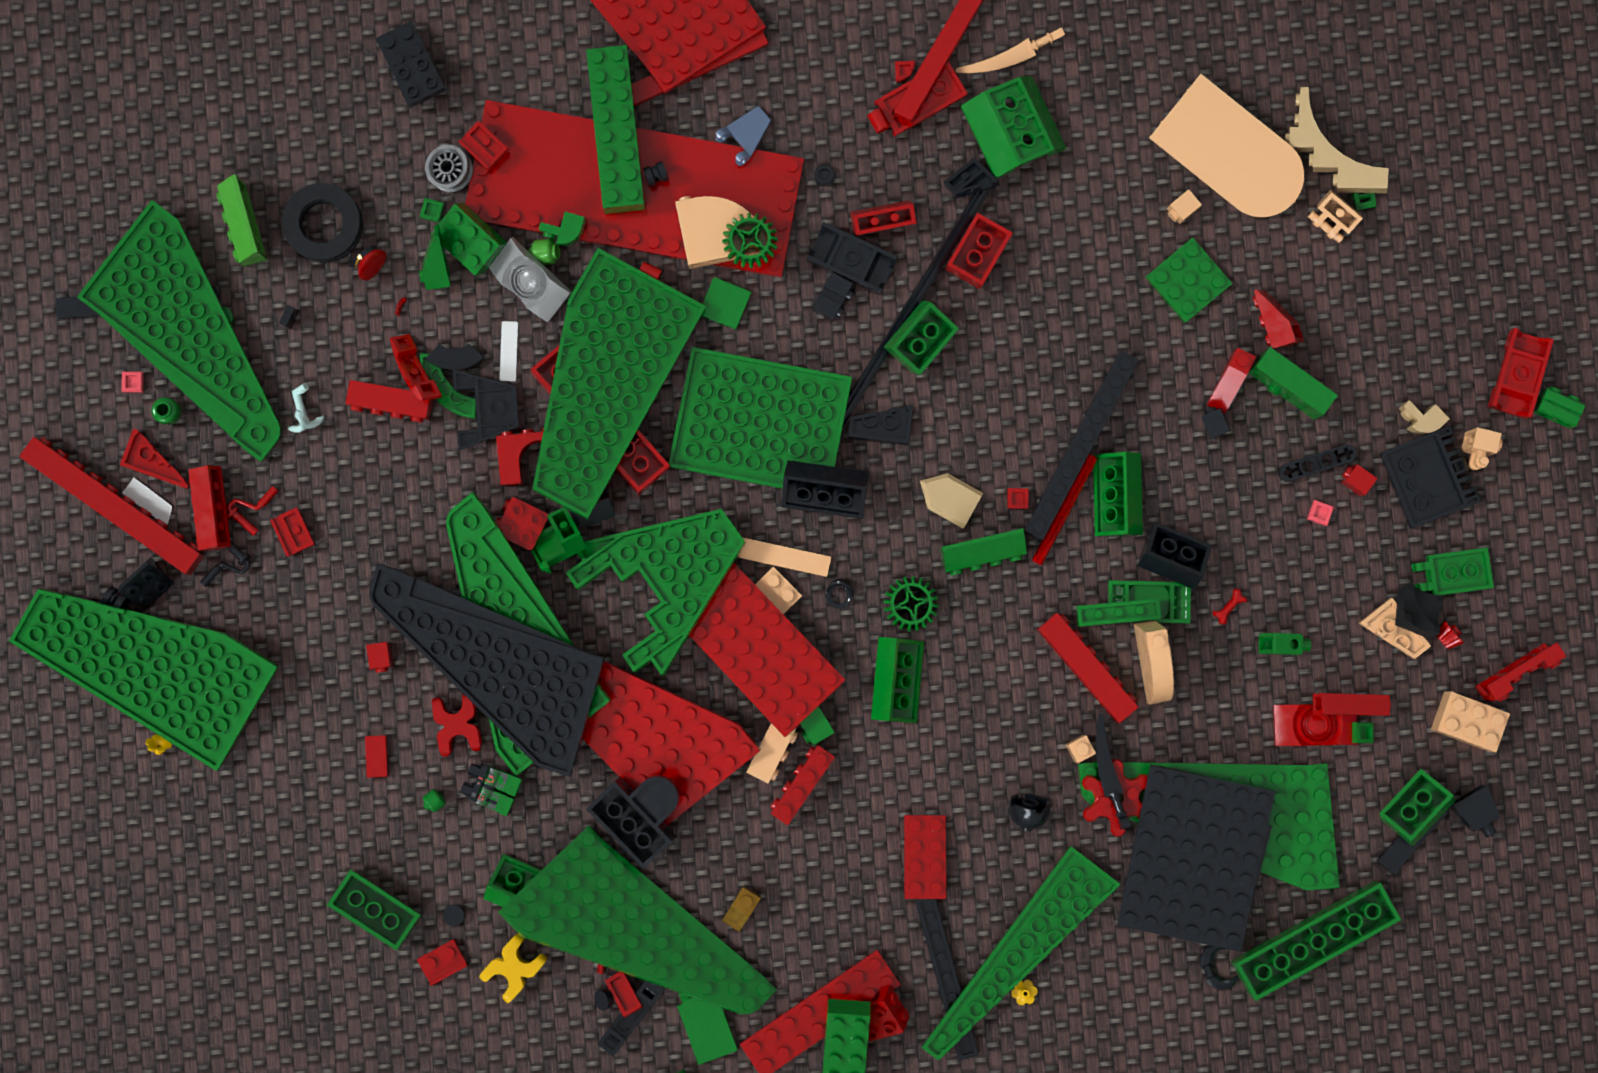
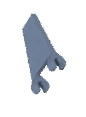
M757 106L727 127L719 129L716 132V140L722 143L732 135L744 149V151L736 155L735 160L738 166H743L752 157L771 120Z

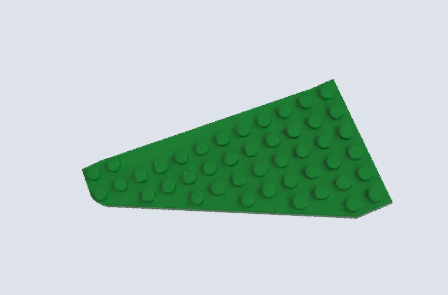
M1097 762L1078 763L1080 792L1083 798L1092 805L1095 799L1094 795L1089 790L1083 788L1082 780L1087 775H1092L1100 780ZM1123 762L1124 775L1129 779H1134L1140 774L1148 775L1149 766L1153 764L1275 789L1268 823L1272 828L1260 872L1306 891L1340 888L1327 763L1269 765ZM1145 789L1140 793L1141 802L1143 800ZM1119 794V796H1122V797L1120 798V799H1121V802H1122V801H1123V795H1122V794ZM1130 816L1128 818L1129 820L1138 823V817Z

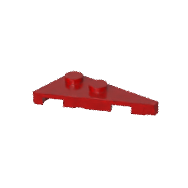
M133 428L120 465L189 489L190 484L139 430Z

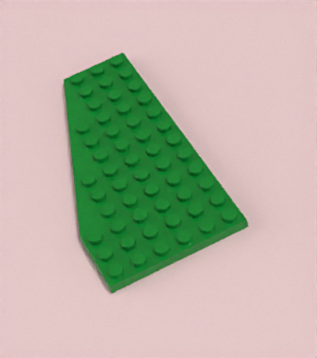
M597 248L568 299L533 483V490L588 520L706 308L705 305Z
M43 588L36 591L9 640L15 646L215 771L220 770L279 668V665L227 633Z

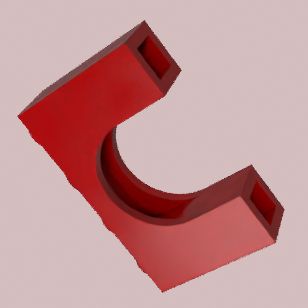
M542 428V432H534L533 429L522 430V434H514L513 431L501 432V436H496L501 486L523 485V454L531 445L542 442L544 428Z

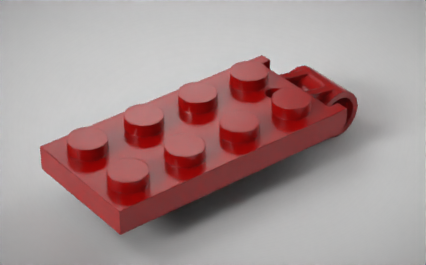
M949 61L912 123L892 115L912 80L877 99L874 104L879 106V108L867 115L876 133L880 134L891 127L893 130L892 134L896 137L965 98L968 93Z

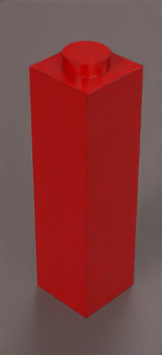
M1313 694V715L1390 716V695Z

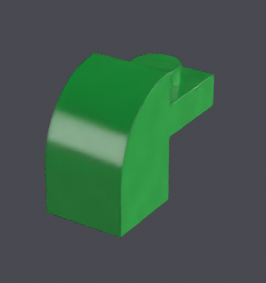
M564 212L561 227L541 222L539 231L546 238L555 239V236H557L556 244L559 246H569L581 238L587 219L583 216Z

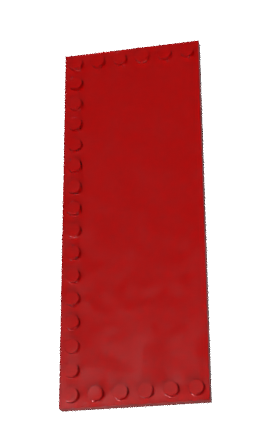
M486 100L481 123L509 150L489 171L474 158L473 174L469 183L465 204L485 223L543 234L539 231L541 222L561 227L564 212H568L587 219L583 234L578 241L687 260L675 202L685 196H691V198L703 196L720 197L737 203L754 217L758 213L759 220L765 216L767 218L765 224L768 222L773 223L770 229H776L777 233L773 236L778 237V242L773 243L777 245V250H771L774 256H767L768 263L760 260L761 267H758L757 263L754 262L752 269H750L749 263H746V266L742 268L741 260L738 264H734V260L712 265L782 278L804 158L755 150L752 157L743 166H738L735 162L736 155L744 151L742 147L637 128L646 210L605 214L602 205L593 119ZM662 161L669 180L665 182L658 181L655 186L650 187L643 168L647 166L653 167L657 162Z

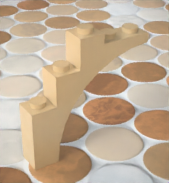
M1301 87L1300 94H1296V106H1299V114H1295V126L1298 127H1290V133H1286L1285 141L1296 152H1314V154H1309V166H1313V172L1338 173L1333 174V186H1337V193H1387L1389 168L1373 167L1356 162L1334 148L1320 132L1313 118L1309 100V87Z

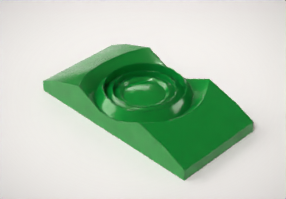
M1108 580V603L1159 598L1161 619L1155 621L1158 623L1190 624L1191 588L1177 582Z

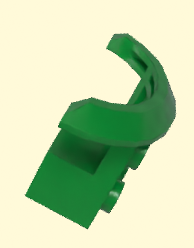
M565 507L547 515L551 526L541 531L531 550L541 571L549 574L552 573L550 570L551 566L587 549L580 532Z

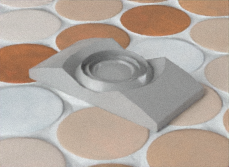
M513 237L510 238L489 267L502 286L515 293L528 310L546 322L551 321L572 293L568 287Z

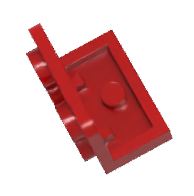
M512 496L511 500L506 499L502 510L505 511L502 519L498 517L496 523L507 540L527 550H532L548 519V514Z
M890 985L882 988L878 1000L870 1002L868 1041L901 1034L905 1031L910 1016L908 1010L904 1008L897 993L894 992Z

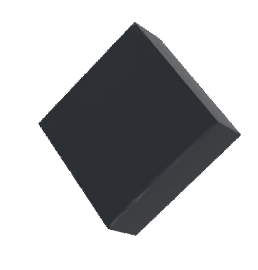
M288 305L280 319V324L291 330L299 311Z

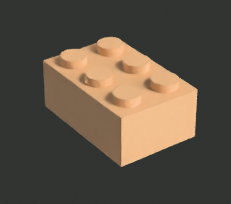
M1444 692L1431 730L1487 752L1496 753L1510 713L1454 692Z

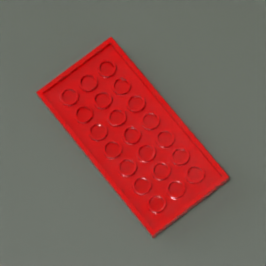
M733 563L689 635L785 738L846 681L735 563Z

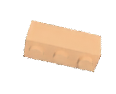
M771 723L759 746L761 750L754 756L746 773L766 783H769L770 780L775 781L780 771L776 768L780 761L784 763L789 753L786 751L789 743H794L798 735L795 732L796 729L785 738Z

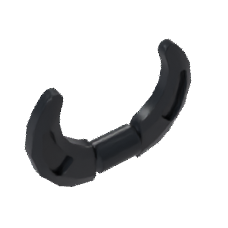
M1210 945L1204 949L1200 956V967L1203 966L1208 978L1206 982L1211 987L1219 990L1229 989L1235 985L1238 976H1234L1229 980H1222L1217 975H1214L1210 963H1212L1214 954L1225 948Z

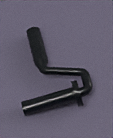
M230 541L231 547L227 549L239 560L238 564L240 566H245L240 570L221 562L215 565L200 583L207 587L218 575L222 567L238 574H244L250 568L249 560L251 556L248 553L244 554Z

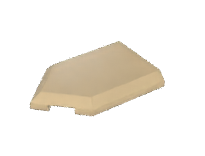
M948 473L920 481L927 509L964 529L983 493Z

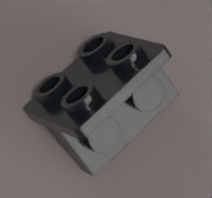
M150 557L118 587V591L141 609L146 610L174 584V581L164 574L156 561Z

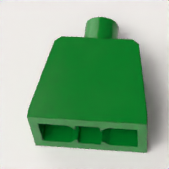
M1259 633L1258 654L1302 655L1303 651L1311 650V640L1303 639L1302 634Z

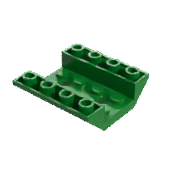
M1032 76L1017 77L982 92L960 106L989 168L996 178L1012 173L1017 167L1047 155L1049 157L1066 149ZM1005 100H1013L1015 107H1007ZM1023 136H1029L1032 139V144H1025Z

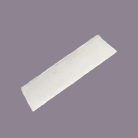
M133 477L122 494L133 499L140 507L150 511L151 515L156 519L159 518L168 524L172 505Z

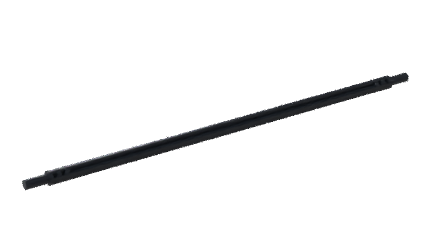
M991 188L974 193L850 392L843 427L888 356L889 352L884 346L921 303Z

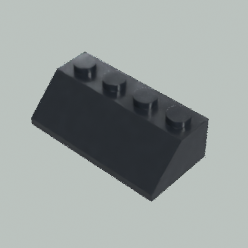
M787 460L781 507L863 519L869 472Z

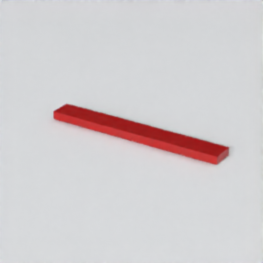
M959 0L894 110L895 116L910 123L913 122L984 0Z
M763 31L681 85L768 46V41ZM652 75L632 84L634 107L663 94V91Z

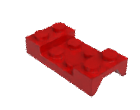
M1518 328L1509 330L1504 347L1506 352L1496 387L1492 389L1487 408L1524 419L1532 417L1554 339L1531 336L1522 333Z
M1558 642L1549 647L1543 643L1475 687L1483 700H1492V702L1496 700L1499 702L1510 696L1509 692L1514 690L1511 684L1522 679L1523 673L1527 671L1530 673L1538 668L1546 669L1550 667L1553 669L1562 663L1561 660L1566 655Z

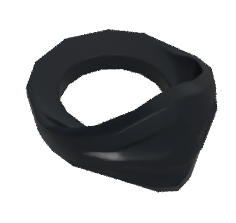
M843 578L832 581L826 590L827 602L836 609L845 608L849 605L853 596L851 585ZM836 586L845 587L847 599L844 603L837 604L832 601L831 593Z

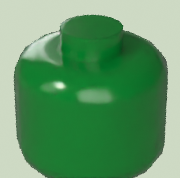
M432 789L423 796V806L427 811L437 812L446 804L445 798L437 789Z

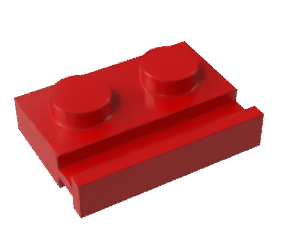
M479 120L458 141L488 171L509 150Z
M298 507L270 520L287 557L316 545Z
M455 938L417 959L430 986L468 966Z

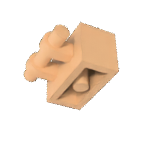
M1330 190L1317 204L1318 209L1322 213L1318 215L1312 211L1308 215V218L1313 221L1312 224L1314 226L1320 227L1327 233V237L1333 238L1338 243L1344 238L1339 233L1341 229L1349 234L1363 219L1359 212L1333 190ZM1327 217L1336 223L1334 227L1325 221Z
M1478 427L1465 432L1461 450L1463 453L1471 454L1468 464L1470 469L1478 470L1488 465L1489 459L1487 457L1497 454L1502 447L1503 441L1500 439L1502 433Z

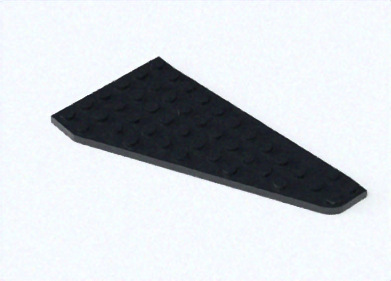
M376 564L369 590V597L373 606L538 767L568 777L572 776L605 657L582 650L401 570L383 564Z

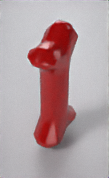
M1234 589L1231 600L1222 610L1213 611V616L1218 618L1219 624H1226L1228 614L1237 604L1247 602V598L1241 595L1240 589Z

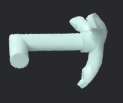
M306 383L301 384L292 391L297 409L295 417L300 424L288 427V430L294 433L315 428L325 418L322 415L313 421H309L301 394L309 390V386Z

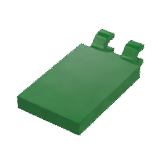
M1488 547L1426 556L1427 562L1411 564L1412 572L1425 571L1427 583L1414 584L1415 587L1421 591L1431 590V593L1434 595L1494 588Z
M678 992L682 1003L678 1004L677 1007L698 1065L738 1051L723 1008Z

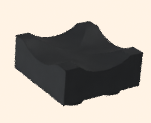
M1409 583L1398 590L1395 625L1428 639L1440 634L1438 619L1443 597L1425 593Z

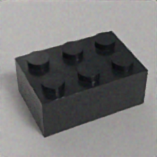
M1154 522L1146 536L1137 566L1195 590L1204 576L1212 545Z

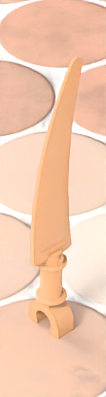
M1061 27L1035 41L1032 40L1030 42L1028 38L1015 47L992 58L958 67L956 72H987L1018 64L1036 56L1034 50L1038 51V48L1048 43L1052 44L1054 40L1064 36L1065 33Z

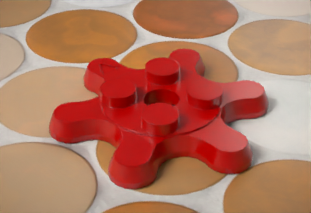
M1113 759L1112 763L1124 791L1121 794L1123 795L1122 805L1124 811L1127 812L1126 816L1127 818L1130 816L1139 818L1142 805L1140 793L1145 789L1148 775L1140 774L1134 779H1129L1124 775L1123 762L1119 759ZM1092 775L1085 776L1082 780V786L1092 792L1095 799L1092 805L1084 809V819L1093 822L1099 817H1106L1111 824V833L1116 837L1124 835L1126 829L1120 830L1118 818L1115 816L1116 811L1113 801H1110L1111 797L1105 798L1101 781Z

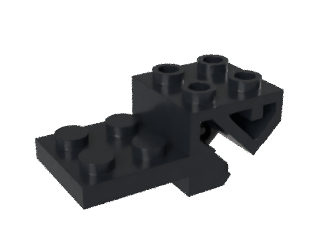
M412 20L375 38L409 108L447 91Z

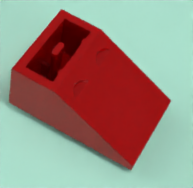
M1254 290L1255 296H1253L1255 306L1260 309L1261 315L1259 320L1262 327L1266 328L1267 335H1265L1268 346L1276 350H1282L1303 343L1304 339L1299 323L1269 293L1263 290Z

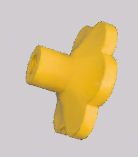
M158 734L145 741L147 749L151 752L155 751L156 755H161L166 749L172 747V743Z
M1026 979L1020 981L1011 991V995L1016 998V1002L1019 1005H1024L1025 1003L1032 1004L1038 990L1033 986L1032 981Z

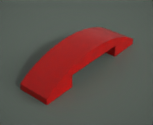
M410 334L390 337L391 347L399 370L413 394L421 401L440 398L441 393L435 381L429 380L416 356L417 347Z

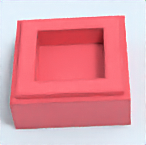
M122 372V392L144 393V372Z
M1313 500L1307 520L1328 526L1334 506Z

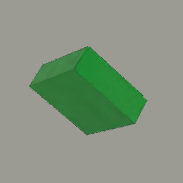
M424 198L420 219L440 223L445 203Z
M1352 722V743H1374L1373 723Z

